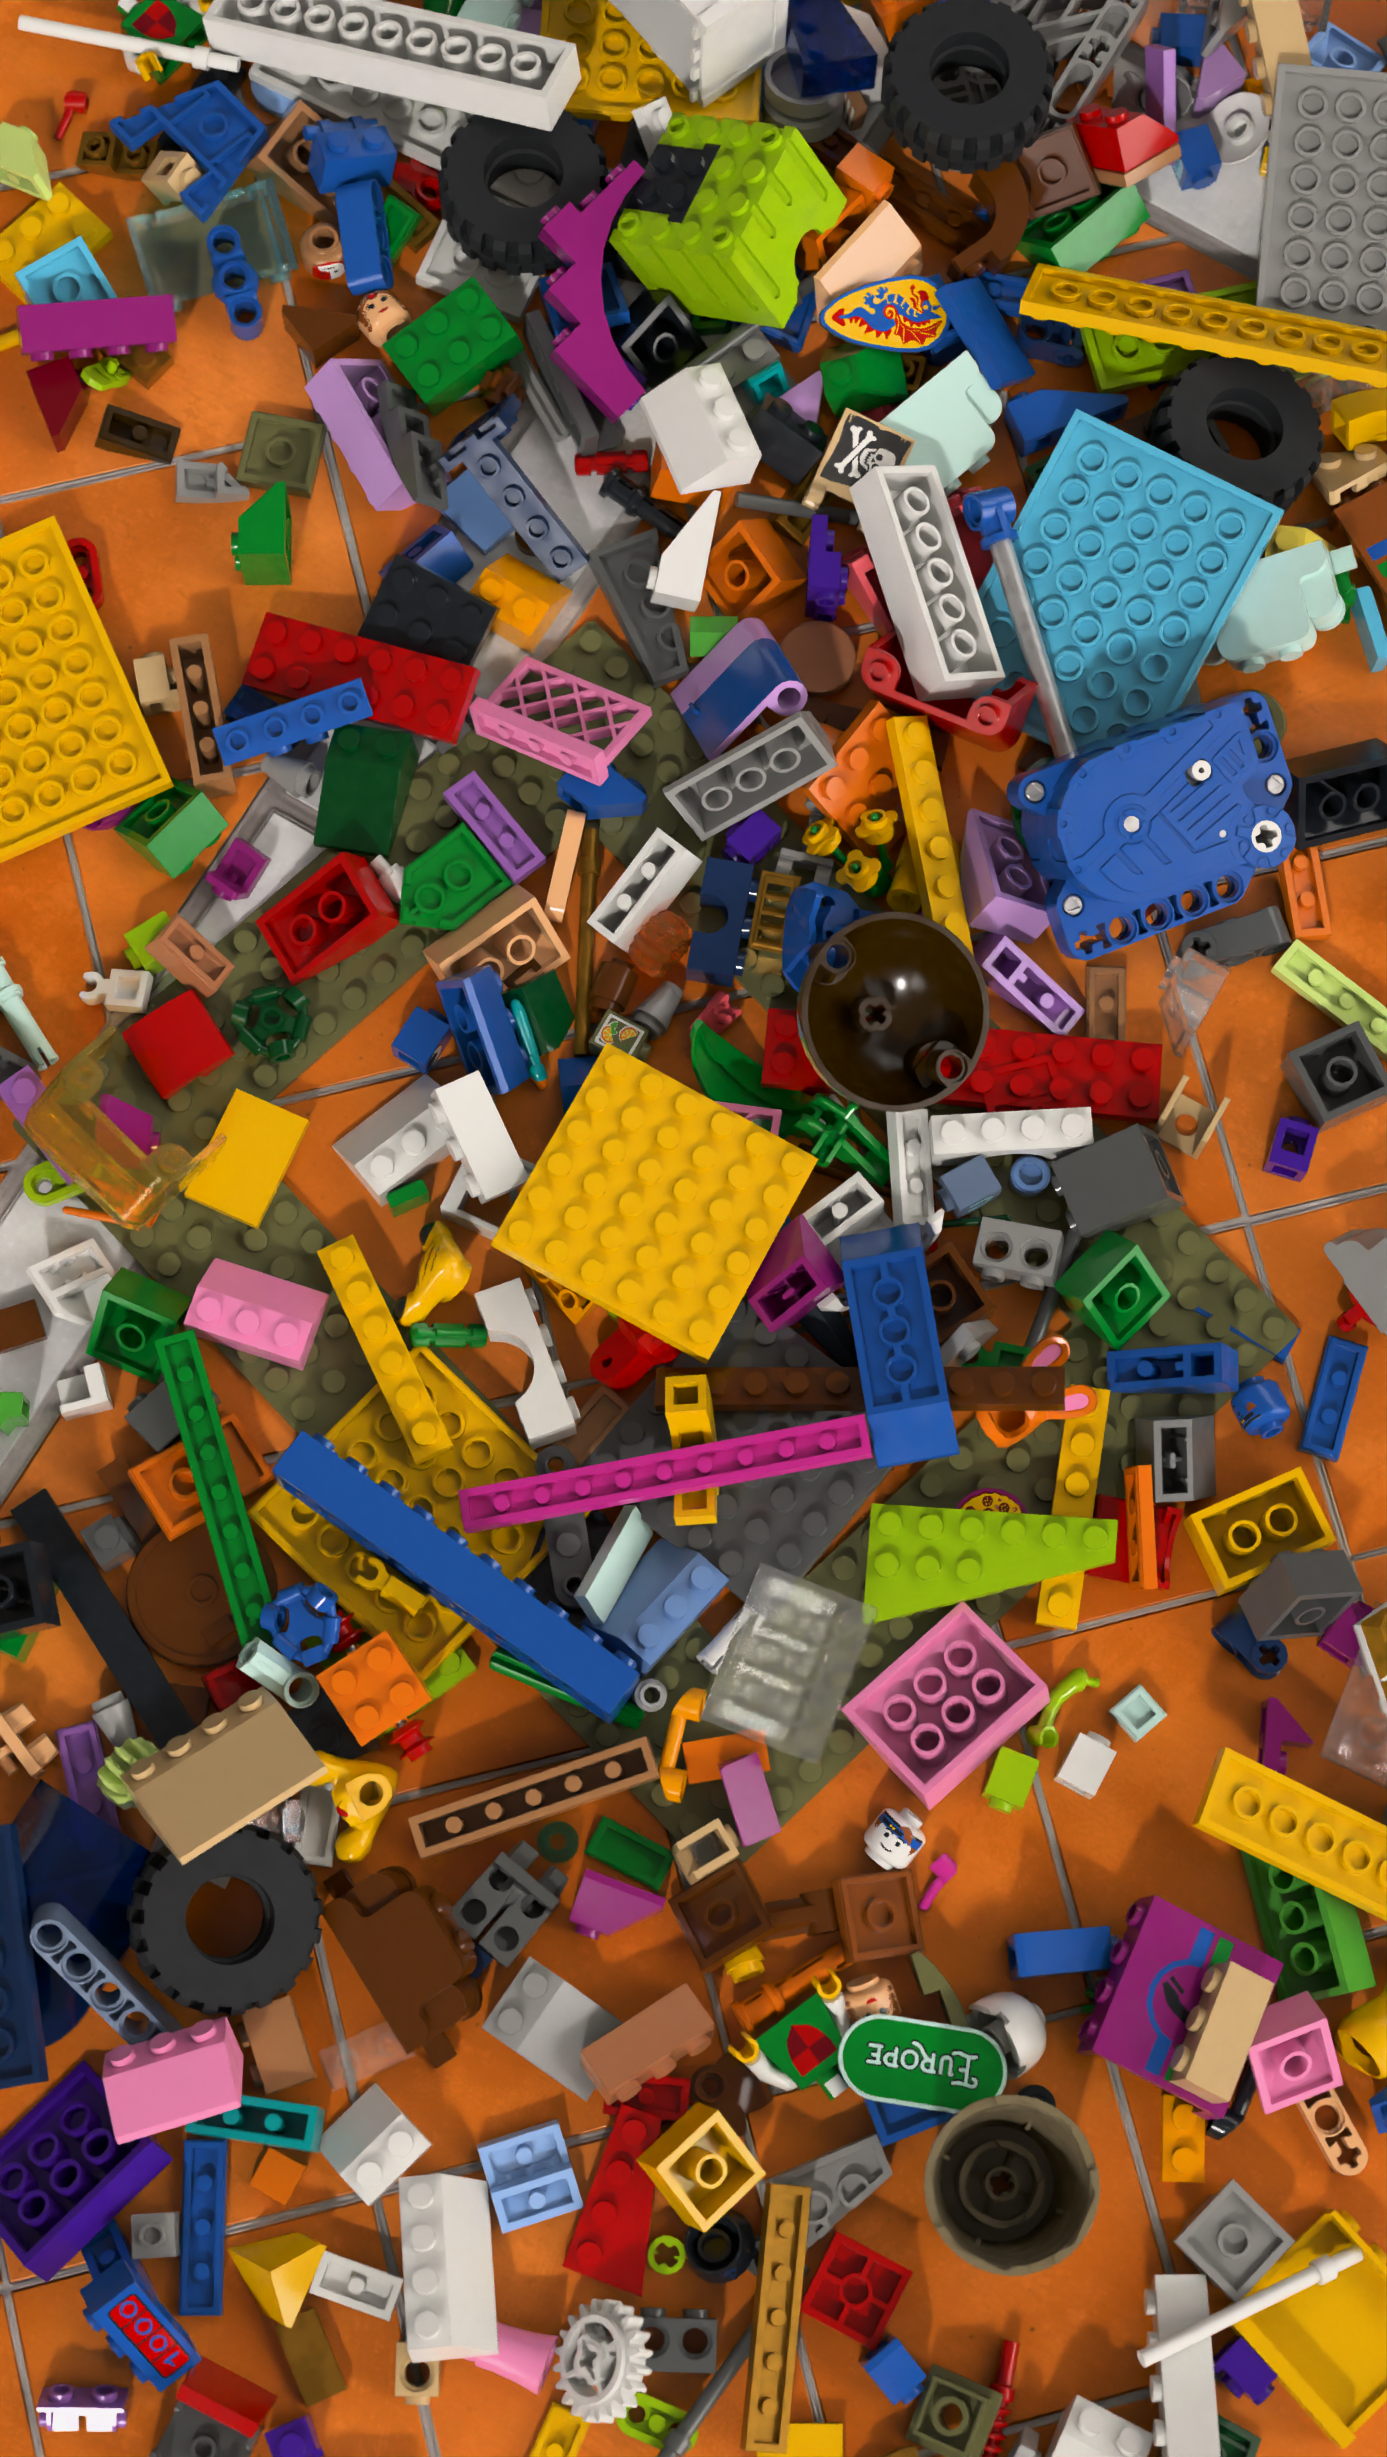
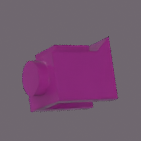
M1357 1601L1356 1604L1353 1602L1324 1633L1316 1646L1356 1672L1363 1665L1361 1659L1362 1652L1353 1625L1375 1609L1361 1601Z

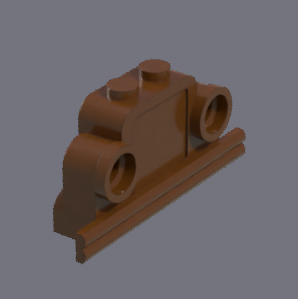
M389 1866L381 1869L356 1886L345 1868H342L323 1881L334 1900L323 1906L322 1915L405 2053L408 2055L423 2047L436 2069L457 2056L458 2054L445 2032L458 2023L475 2016L482 2006L483 1995L477 1981L469 1976L477 1965L474 1942L468 1932L457 1924L452 1915V1906L446 1896L431 1886L417 1887L412 1874L400 1866Z

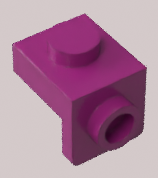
M242 837L235 838L217 869L208 871L204 879L213 885L211 890L224 900L247 899L272 859Z

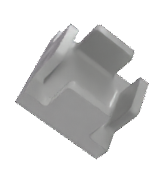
M1229 2179L1216 2194H1210L1182 2224L1185 2228L1172 2240L1185 2253L1184 2257L1201 2274H1206V2279L1214 2287L1220 2288L1234 2303L1240 2301L1295 2242L1234 2179Z

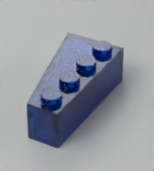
M789 0L785 48L800 97L806 98L832 93L874 89L878 54L841 0Z

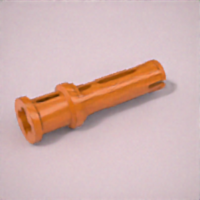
M837 1941L824 1952L808 1960L776 1982H763L760 1984V1990L740 2003L733 2001L730 2003V2007L745 2032L752 2036L755 2034L756 2027L775 2015L783 2016L785 2011L788 2010L787 2005L814 1989L815 1987L811 1982V1978L814 1975L818 1982L822 1984L831 1977L827 1968H832L835 1973H838L853 1963L845 1964L842 1944Z

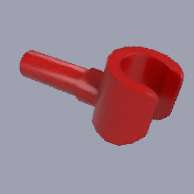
M71 90L65 94V111L53 138L58 141L63 140L73 120L74 113L87 114L89 98L86 92Z

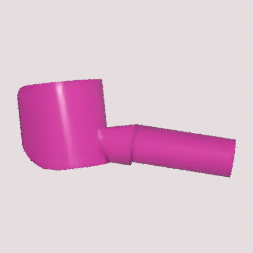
M946 1853L942 1854L929 1867L938 1878L931 1883L918 1904V1907L924 1911L928 1910L939 1890L943 1888L944 1884L957 1871L956 1863Z

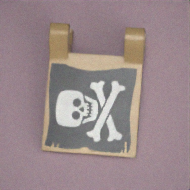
M846 407L801 505L814 511L818 510L826 491L854 504L849 488L875 466H904L916 440ZM859 522L856 531H859L864 534L861 523Z

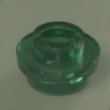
M555 1821L542 1828L538 1835L537 1846L544 1859L551 1863L560 1864L574 1857L578 1850L579 1839L571 1825L562 1821ZM556 1834H560L566 1839V1845L560 1850H555L550 1846V1839Z

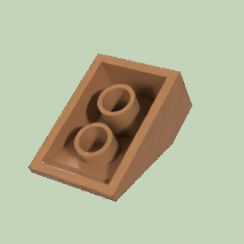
M300 99L284 112L246 168L271 190L322 223H332L339 226L335 192L319 194L308 169L312 141H305L303 137V126L314 125L318 120L323 119Z

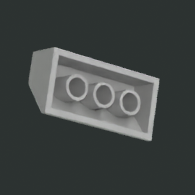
M798 711L662 790L667 799L703 842L833 769L838 764L827 733L810 711Z

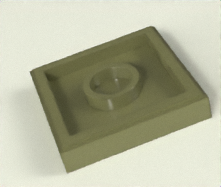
M252 410L235 480L241 486L245 485L246 487L267 491L278 481H285L288 495L311 499L327 433L326 424Z

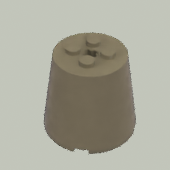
M1000 2095L970 2104L944 2125L933 2142L927 2157L924 2173V2195L928 2213L935 2229L956 2255L974 2267L990 2273L1022 2276L1036 2273L1058 2264L1081 2244L1090 2230L1097 2212L1100 2195V2177L1088 2140L1079 2127L1066 2114L1036 2098L1021 2095ZM1001 2172L1007 2175L1004 2181L1010 2183L1007 2192L999 2191L996 2196L992 2193L994 2186L989 2185L991 2176L999 2177Z

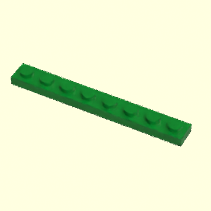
M194 1329L154 1340V1346L241 1647L243 1649L247 1643L258 1637L272 1648H275L272 1645L273 1638L268 1630L262 1629L260 1625L262 1609L267 1602H272V1598Z

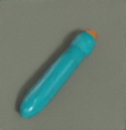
M513 999L510 1003V1011L516 1022L515 1031L520 1046L524 1048L528 1056V1074L536 1087L543 1091L547 1085V1071L544 1065L540 1063L538 1048L526 1011L519 1000Z

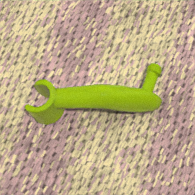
M1082 1667L1073 1669L1049 1693L1051 1701L1042 1708L1037 1725L1030 1726L1026 1731L1027 1742L1032 1746L1055 1747L1059 1741V1734L1055 1727H1053V1723L1061 1705L1073 1694L1084 1690L1086 1685L1097 1688L1100 1685V1680L1096 1677H1088L1087 1671Z

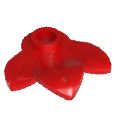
M411 158L409 164L395 162L392 175L393 180L430 213L441 210L438 181L439 171ZM424 194H431L434 198H429Z

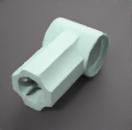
M255 1637L244 1646L238 1655L239 1659L236 1664L239 1670L266 1687L292 1707L297 1709L306 1708L316 1701L320 1686L318 1680L311 1673L293 1661L290 1662L284 1655L258 1637ZM302 1678L300 1689L293 1694H289L290 1684L295 1679Z

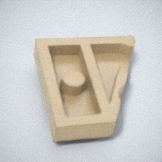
M1360 444L1350 451L1320 454V465L1312 476L1311 482L1330 506L1340 502V493L1352 487V491L1359 492L1366 488L1369 483L1387 476V455L1378 444Z

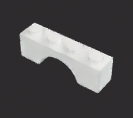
M1091 1107L933 1115L928 1123L931 1166L962 1165L981 1154L984 1158L1006 1154H1034L1043 1156L1048 1160H1056L1094 1143Z
M519 1277L474 1293L476 1304L485 1329H487L490 1342H504L518 1347L527 1354L534 1365V1376L531 1385L525 1394L515 1402L517 1414L529 1446L534 1450L577 1434L575 1420L581 1419L574 1397L565 1398L561 1384L566 1383L567 1380L559 1359L551 1361L547 1348L553 1346L546 1324L538 1325L533 1312L538 1311L539 1306L532 1288L524 1290Z

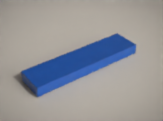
M184 2140L179 2316L223 2315L228 2140Z

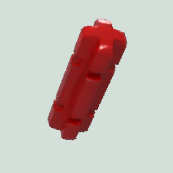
M632 450V454H626V451L596 452V456L588 455L583 458L580 453H577L574 457V467L577 476H591V472H597V475H609L617 466L623 470V474H627V470H633V473H645L649 468L646 450Z

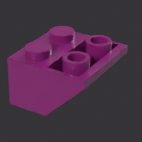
M803 1214L796 1217L778 1232L747 1289L748 1302L770 1333L793 1326L814 1309L820 1301L845 1283L843 1271Z

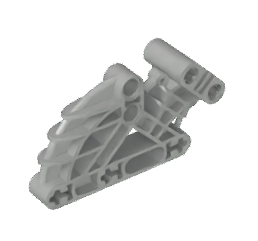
M1130 0L991 1L998 4V1L1011 6V11L1017 15L1022 13L1032 22L1033 31L1038 30L1047 42L1046 51L1052 55L1053 63L1072 58L1053 88L1048 118L1045 126L1040 128V133L1065 124L1066 120L1079 114L1078 110L1081 107L1092 103L1146 15L1149 0H1131L1130 6L1126 4V1ZM1066 9L1060 19L1038 24L1045 13ZM1080 9L1093 10V11H1089V12H1085V13L1078 14V12H1079ZM1091 58H1095L1094 64L1090 62ZM959 66L950 68L940 73L932 81L942 95L961 104L986 102L1002 90L992 76L991 79H982L988 73L975 67ZM1081 83L1087 87L1072 112L1060 114L1055 111L1057 104L1070 85ZM949 169L954 172H960L959 170Z

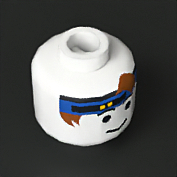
M906 1807L900 1812L892 1808H885L864 1833V1840L867 1844L864 1851L876 1863L888 1871L893 1867L898 1869L906 1868L925 1845V1836L919 1829L923 1821Z

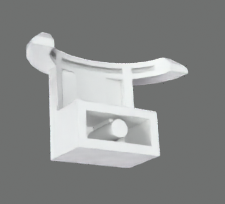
M859 1171L803 1213L842 1271L839 1237L894 1227L893 1221L884 1212V1200ZM942 1208L926 1219L921 1229L924 1253L941 1233L944 1210ZM845 1283L841 1286L845 1291L844 1293L835 1295L832 1292L817 1304L821 1311L843 1312L849 1310Z

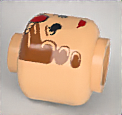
M377 290L365 295L355 312L359 318L360 330L373 345L382 347L385 342L411 323V315L407 308L394 293L388 290Z
M871 1973L857 1977L846 1984L847 1990L843 1993L851 2026L858 2020L875 2014L901 2017V2008L893 1985L887 1979L879 1978L878 1974Z

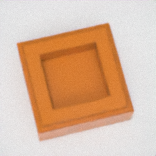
M269 2147L249 2186L287 2206L307 2166Z

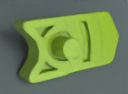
M107 357L99 360L96 364L83 368L80 375L87 385L99 391L127 385L132 373L118 367L120 362L116 358Z

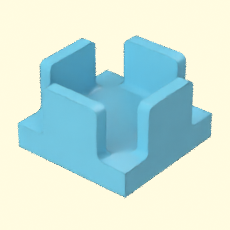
M81 235L15 273V278L25 293L24 298L28 305L118 298Z

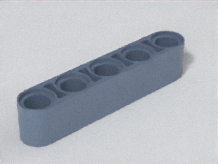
M52 1902L45 1903L37 1908L33 1915L30 1941L33 1948L129 2045L152 2039L163 2032L172 2033L183 2029L181 2024L64 1906ZM45 1924H54L61 1930L57 1933L49 1934L42 1931L40 1927ZM82 1953L88 1956L89 1960L77 1963L71 1960L70 1956ZM109 1982L118 1986V1989L106 1992L98 1986ZM138 2011L144 2013L147 2017L136 2021L130 2019L127 2015Z

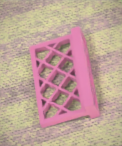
M528 656L516 666L486 700L477 697L469 706L476 734L597 786H601L609 777L607 766L652 716L651 707ZM529 672L543 677L541 681L524 685L520 683ZM561 687H569L574 690V693L551 698L550 690ZM546 691L547 699L528 704L524 703L523 696ZM519 697V706L507 709L499 706L505 700ZM596 699L605 702V706L582 711L581 703ZM577 704L578 712L559 717L555 716L554 709ZM550 710L551 719L538 722L527 717V715ZM627 712L635 715L630 721L614 724L612 718L614 715ZM608 717L610 725L591 730L586 729L585 722ZM579 723L582 726V732L569 735L558 730V728ZM613 737L612 742L604 751L590 744V741Z

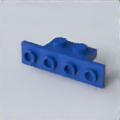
M357 678L212 728V732L224 766H228L269 752L270 757L287 753L292 750V743L304 739L307 745L329 738L327 731L373 716V712L362 680Z

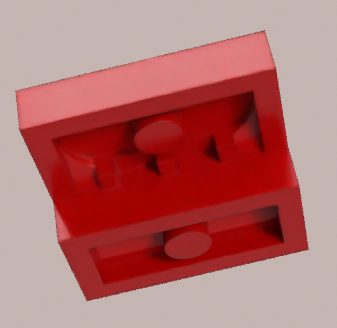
M193 989L158 1007L121 1033L162 1099H170L198 1076H208L235 1055Z

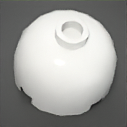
M996 1992L979 1999L969 2006L968 2009H971L972 2013L968 2014L966 2018L970 2028L986 2033L1002 2049L1007 2063V2080L1018 2078L1039 2061L1046 2049V2019L1043 2011L1037 2004L1031 2003L1014 1992Z

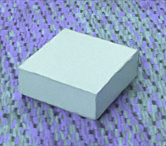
M1141 1684L1108 1711L1135 1743L1167 1716L1165 1711Z

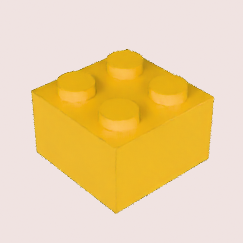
M700 2102L695 2103L636 2159L682 2221L704 2233L766 2175L719 2110Z

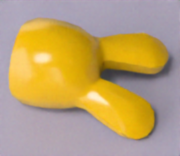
M1387 1982L1383 1992L1378 1997L1358 2006L1341 2021L1334 2036L1335 2046L1340 2057L1347 2064L1375 2079L1387 2078ZM1351 2037L1358 2041L1371 2057L1360 2052L1355 2047Z

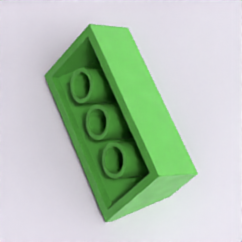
M1240 1850L1267 1955L1284 1963L1275 1985L1279 2001L1308 1991L1314 2001L1377 1986L1355 1905Z

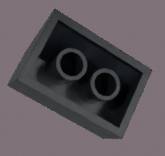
M1373 738L1286 759L1292 778V789L1283 810L1289 814L1295 826V849L1302 850L1387 828L1386 743L1378 738Z

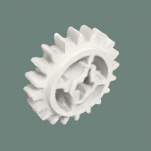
M592 2299L591 2305H579L580 2316L569 2315L568 2321L571 2326L569 2331L560 2330L559 2334L564 2342L562 2347L555 2348L554 2352L560 2356V2363L553 2367V2371L560 2372L561 2379L555 2387L556 2389L566 2390L561 2402L563 2405L572 2406L571 2415L582 2417L585 2422L612 2424L614 2417H626V2407L636 2408L638 2406L634 2394L636 2391L646 2392L647 2390L644 2383H642L643 2375H650L652 2372L645 2364L646 2359L653 2355V2351L645 2349L644 2343L649 2339L650 2332L639 2331L644 2319L643 2317L633 2316L634 2307L622 2305V2301Z

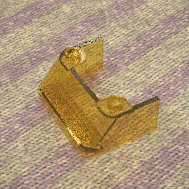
M111 1024L60 1071L29 1108L25 1117L24 1127L28 1136L120 1226L127 1229H138L148 1223L216 1160L227 1137L221 1133L194 1158L183 1147L173 1143L162 1144L147 1156L90 1100L99 1092L103 1084V1072L97 1062L107 1054L117 1032V1029Z

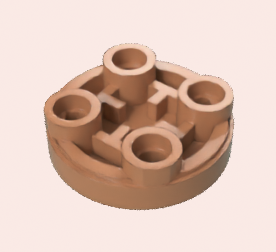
M808 621L796 626L785 636L780 648L807 689L808 696H830L839 692L851 682L856 665V650L851 638L843 629L826 621Z

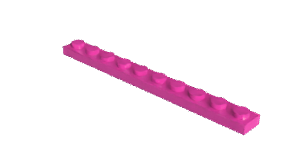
M865 1414L463 1489L458 1490L464 1531L466 1534L863 1460L873 1458Z

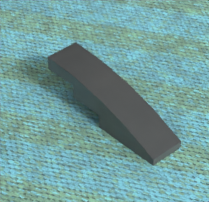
M384 380L376 387L380 416L388 448L399 477L413 501L444 512L449 507L445 470L438 461L443 454L442 443L431 438L429 417L419 413L417 409L416 391Z

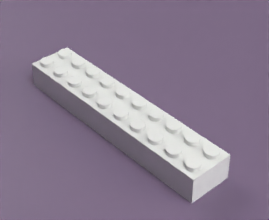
M214 0L202 18L210 48L215 53L240 57L241 60L550 132H552L581 80L575 43L384 0Z

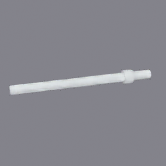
M20 15L18 20V29L22 31L139 54L153 51L157 57L190 63L193 68L209 71L211 67L238 73L240 69V57L212 52L210 47L196 45L195 48H189L26 15Z
M1355 2244L1330 2257L1324 2254L1310 2261L1308 2268L1137 2351L1138 2360L1143 2367L1150 2366L1316 2283L1322 2286L1336 2279L1338 2272L1362 2261V2251Z

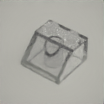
M1188 947L1182 959L1176 955L1174 956L1158 988L1164 991L1159 1001L1161 1013L1174 1055L1182 1058L1230 972L1226 967Z

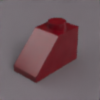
M69 356L26 371L57 453L65 451L87 407L83 391L90 389L89 385L86 384L80 375L83 370L82 367L74 369Z

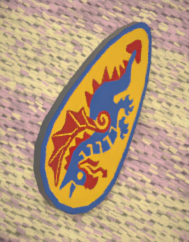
M916 275L888 278L850 290L831 301L821 310L818 319L822 328L846 342L867 348L900 353H918L932 349L943 340L950 326V320L934 293L940 289L939 285L927 277Z

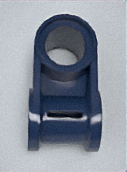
M1028 315L1022 318L1015 339L1027 359L1056 363L1070 368L1079 367L1085 363L1084 344L1080 328L1053 320L1040 321ZM1027 332H1035L1039 334L1041 338L1034 339L1027 334Z
M1239 1603L1210 1629L1219 1644L1230 1654L1234 1655L1257 1679H1273L1287 1663L1288 1652L1283 1642L1280 1640L1257 1641ZM1273 1653L1275 1658L1272 1663L1269 1662L1265 1666L1260 1663L1259 1659L1262 1654Z

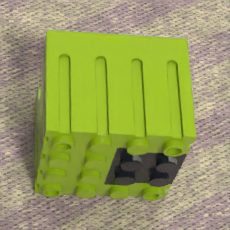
M673 112L667 125V132L662 134L644 169L645 172L640 177L619 219L618 229L613 230L608 241L649 291L669 293L683 313L784 329L797 303L799 281L796 277L794 265L797 246L803 235L810 230L824 235L827 229L834 228L847 202L846 197L801 133L794 126H784L782 129L778 128L776 124L754 122L753 125H749L744 120L723 118L722 121H717L712 116L693 114L692 117H687L684 113Z

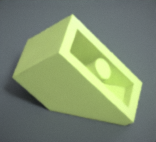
M3 121L0 125V182L49 202L53 195L47 159L37 143V135L26 126L20 125L16 127Z

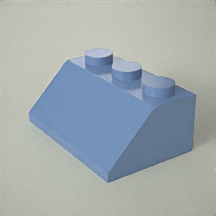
M660 1538L638 1561L604 1624H592L589 1618L586 1617L580 1626L583 1627L584 1625L597 1633L604 1640L601 1644L613 1655L619 1650L638 1664L636 1669L640 1673L639 1679L642 1680L715 1601L729 1582V1579L699 1552L683 1546L677 1548L670 1542Z

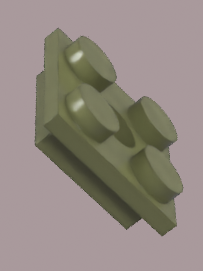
M932 2364L905 2439L945 2457H982L1004 2394L939 2365ZM952 2403L959 2406L962 2411V2422L953 2430L947 2427L943 2419L944 2410Z

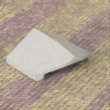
M93 1237L26 1269V1273L53 1315L82 1326L94 1322L102 1290L116 1274Z

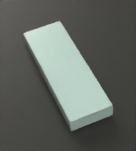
M626 1505L623 1507L574 1595L592 1624H604L654 1534L650 1527L641 1519V1513L636 1505Z

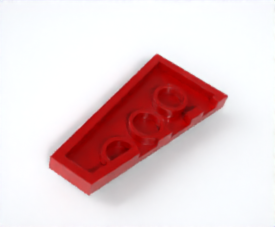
M622 2102L562 2267L642 2297L655 2184L636 2159L660 2137L662 2117Z

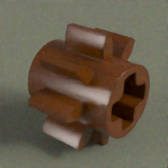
M501 367L495 374L487 370L479 383L481 387L479 393L483 395L481 398L482 404L490 410L512 392L523 404L527 398L524 395L526 389L522 387L524 385L523 378L515 371L506 367Z

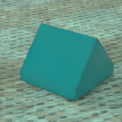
M778 360L741 384V387L754 406L757 405L766 392L776 398L790 390L782 364Z

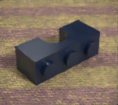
M707 857L700 893V906L718 910L724 915L727 922L722 929L713 933L693 931L686 968V980L732 988L734 976L743 975L746 953L739 952L741 938L749 939L753 916L746 915L748 901L756 903L760 879L753 878L754 865Z

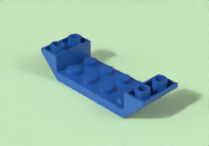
M919 1222L839 1237L841 1263L866 1413L878 1468H887L960 1454L947 1390Z

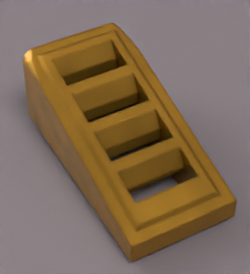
M762 870L747 948L782 954L784 926L761 922L762 914L785 918L786 910L766 907L764 902L766 898L788 903L794 889L800 886L801 877ZM768 883L791 887L790 895L767 891ZM759 929L781 933V941L758 937Z

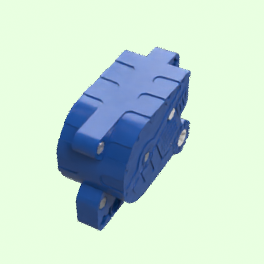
M1253 691L1235 692L1207 703L1190 704L1169 712L1164 717L1154 721L1140 723L1124 729L1121 733L1112 737L1096 740L1077 747V750L1065 754L1058 759H1053L1047 764L1016 775L1010 780L1006 790L1009 802L1017 809L1022 810V837L1025 839L1027 850L1032 859L1031 863L1039 874L1051 884L1044 905L1057 947L1064 956L1072 959L1091 960L1235 904L1245 894L1255 869L1272 868L1280 865L1290 855L1296 843L1295 826L1289 814L1283 810L1291 793L1292 778L1268 704L1261 694ZM1246 703L1248 705V710L1243 712V708L1245 707ZM1252 724H1255V729L1249 730V727H1253ZM1256 737L1262 745L1259 755H1257L1253 742ZM1223 876L1227 880L1228 887L1225 894L1220 896L1216 886L1218 880ZM1188 890L1193 900L1191 906L1185 910L1181 905V897ZM1153 904L1157 909V917L1153 923L1149 924L1145 913L1148 906ZM1117 917L1121 922L1122 929L1120 934L1113 938L1109 927L1113 919ZM1080 935H1095L1096 939L1085 940L1080 943V948L1075 947V942L1080 940Z

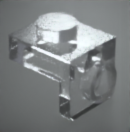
M286 1799L248 1824L269 1830L282 1837L286 1843L301 1842V1832L305 1827V1814L300 1807V1799Z

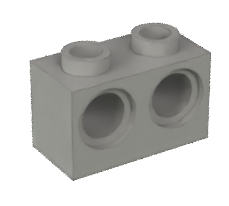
M983 1216L972 1261L976 1273L981 1274V1278L991 1282L1001 1283L1007 1278L1020 1281L1021 1286L1033 1290H1043L1044 1286L1054 1287L1053 1284L1056 1282L1064 1246L1062 1231ZM1004 1245L1009 1249L1008 1253L1001 1259H992L987 1255L993 1246ZM1036 1252H1042L1048 1256L1047 1261L1039 1267H1033L1027 1263L1029 1256Z

